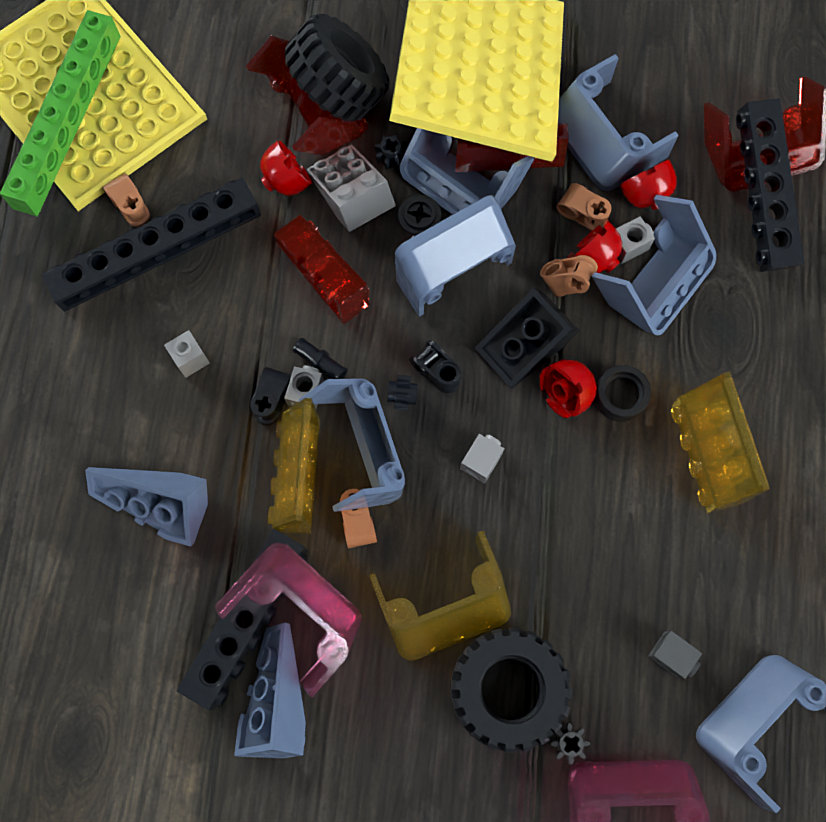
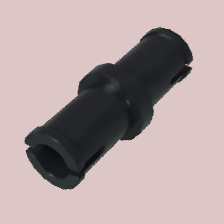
M300 338L295 343L293 352L309 362L311 367L320 370L331 379H344L348 369L330 358L327 351L324 349L319 350L306 341L305 338Z

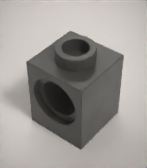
M666 631L647 657L675 678L686 679L687 676L691 678L699 669L701 663L698 659L702 653L673 631Z

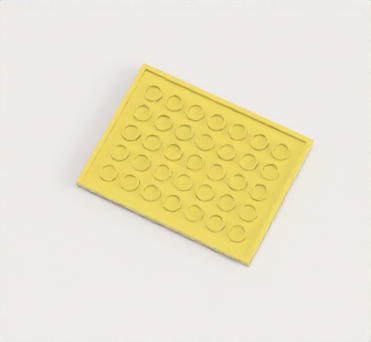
M46 0L0 31V117L23 144L86 11L90 10L111 16L121 36L54 180V183L77 211H80L105 193L102 186L124 173L129 176L206 121L207 117L204 111L106 0Z
M409 0L389 121L552 162L556 155L564 2L558 0Z

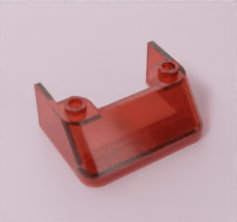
M271 35L249 61L246 68L248 71L266 75L270 86L276 92L289 94L309 126L307 131L292 146L294 151L324 155L361 137L368 129L366 120L362 118L357 121H344L341 117L336 118L332 116L330 112L324 111L319 107V104L315 101L313 102L308 97V94L297 85L298 82L295 78H292L290 68L286 65L285 49L289 41Z
M801 77L799 104L790 106L782 112L791 176L818 168L825 158L826 87L807 77ZM705 103V147L720 183L732 192L747 189L748 184L744 181L745 162L744 157L740 153L741 140L732 142V134L729 130V115L711 103ZM760 154L761 161L767 164L765 156Z

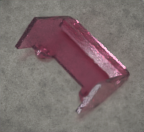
M275 543L265 550L215 605L218 615L224 619L245 595L255 603L265 605L273 602L283 592L326 631V634L319 640L316 648L319 660L300 680L307 694L313 697L347 658L361 624V614L350 601L291 547L284 543Z
M681 760L578 762L569 771L571 822H611L610 807L674 805L677 822H710L709 811L693 768L687 762Z

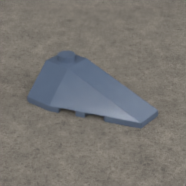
M93 467L85 470L88 494L116 511L123 509L135 516L134 521L142 526L147 523L158 530L157 535L166 540L190 547L195 543L208 505L206 479L177 472Z
M282 623L266 628L256 661V666L259 669L257 679L254 685H249L247 695L251 696L247 713H241L238 722L234 756L289 758L303 755L306 726L291 627L288 623Z

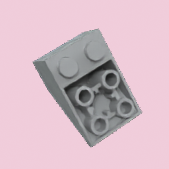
M352 144L339 149L337 153L317 161L313 166L306 169L338 220L349 232L396 206L387 180Z

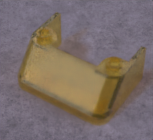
M484 531L478 532L475 538L485 562L477 566L471 576V583L476 594L419 617L414 605L405 598H396L386 602L375 573L369 575L397 650L404 659L410 661L418 660L502 626L509 620L511 607L504 581Z

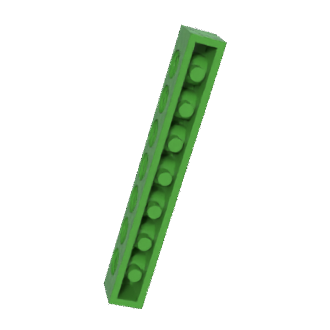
M90 10L86 11L0 192V195L12 209L38 217L121 38L111 16Z

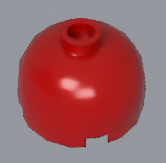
M280 140L273 143L262 156L260 169L264 177L261 178V181L270 192L275 189L281 195H297L312 184V180L303 165L300 167L295 160L297 157Z
M670 159L621 183L620 187L629 203L641 209L651 206L654 211L658 209L654 201L656 195L669 197L674 193L677 177Z
M606 220L604 221V228L600 225L594 228L578 243L577 247L581 250L575 255L571 252L567 258L579 255L589 256L598 265L596 273H601L604 270L609 273L620 263L617 258L622 251L623 242L621 235Z
M563 359L543 369L540 375L541 391L546 389L550 397L545 399L547 404L556 414L563 418L575 417L586 411L596 396L597 386L594 375L584 364L577 360Z

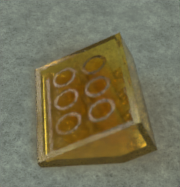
M730 372L723 373L685 393L672 404L671 413L673 420L676 424L679 423L682 433L680 435L682 448L688 451L690 457L689 470L692 477L697 479L700 488L698 490V498L701 505L706 507L707 513L742 505L770 489Z
M304 398L288 408L282 414V421H277L276 437L280 438V447L274 451L273 462L274 466H278L277 478L273 477L271 481V495H275L274 506L269 507L268 523L272 524V528L282 533L311 534L320 420L312 398Z

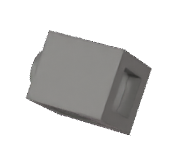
M641 216L616 228L623 242L622 251L617 259L623 264L650 249L655 240L654 232L649 224H645ZM628 237H635L638 242H632Z
M189 330L164 344L185 377L210 364Z
M294 366L284 399L289 407L315 413L318 404L300 405L299 399L308 392H300L298 389L302 383L309 382L313 384L312 388L308 391L310 392L324 382L322 373H319L318 369L311 366H303L302 368Z
M479 434L463 459L460 469L485 484L505 448L500 446L501 442L490 435L484 437Z

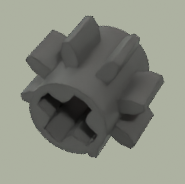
M566 723V731L559 730L556 741H551L549 744L554 747L557 746L559 750L555 758L560 759L565 754L567 755L568 763L573 764L575 756L583 759L586 758L582 750L584 746H589L590 742L582 739L583 728L572 732L571 723ZM565 737H575L573 744L576 747L574 750L568 748L564 750L566 743L563 740Z

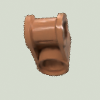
M126 173L102 186L114 206L120 210L131 226L141 227L149 221L150 212L137 188Z
M572 183L556 206L562 216L574 220L591 231L598 225L604 228V221H609L608 217L611 213V204L608 200L577 183Z
M586 255L561 260L555 259L543 266L540 275L553 295L561 297L567 294L586 292L590 286L589 280L597 272L598 265L594 259Z
M349 489L345 491L341 496L340 502L360 490ZM368 507L358 508L355 511H352V509L342 511L343 528L348 549L377 542L372 516H370Z

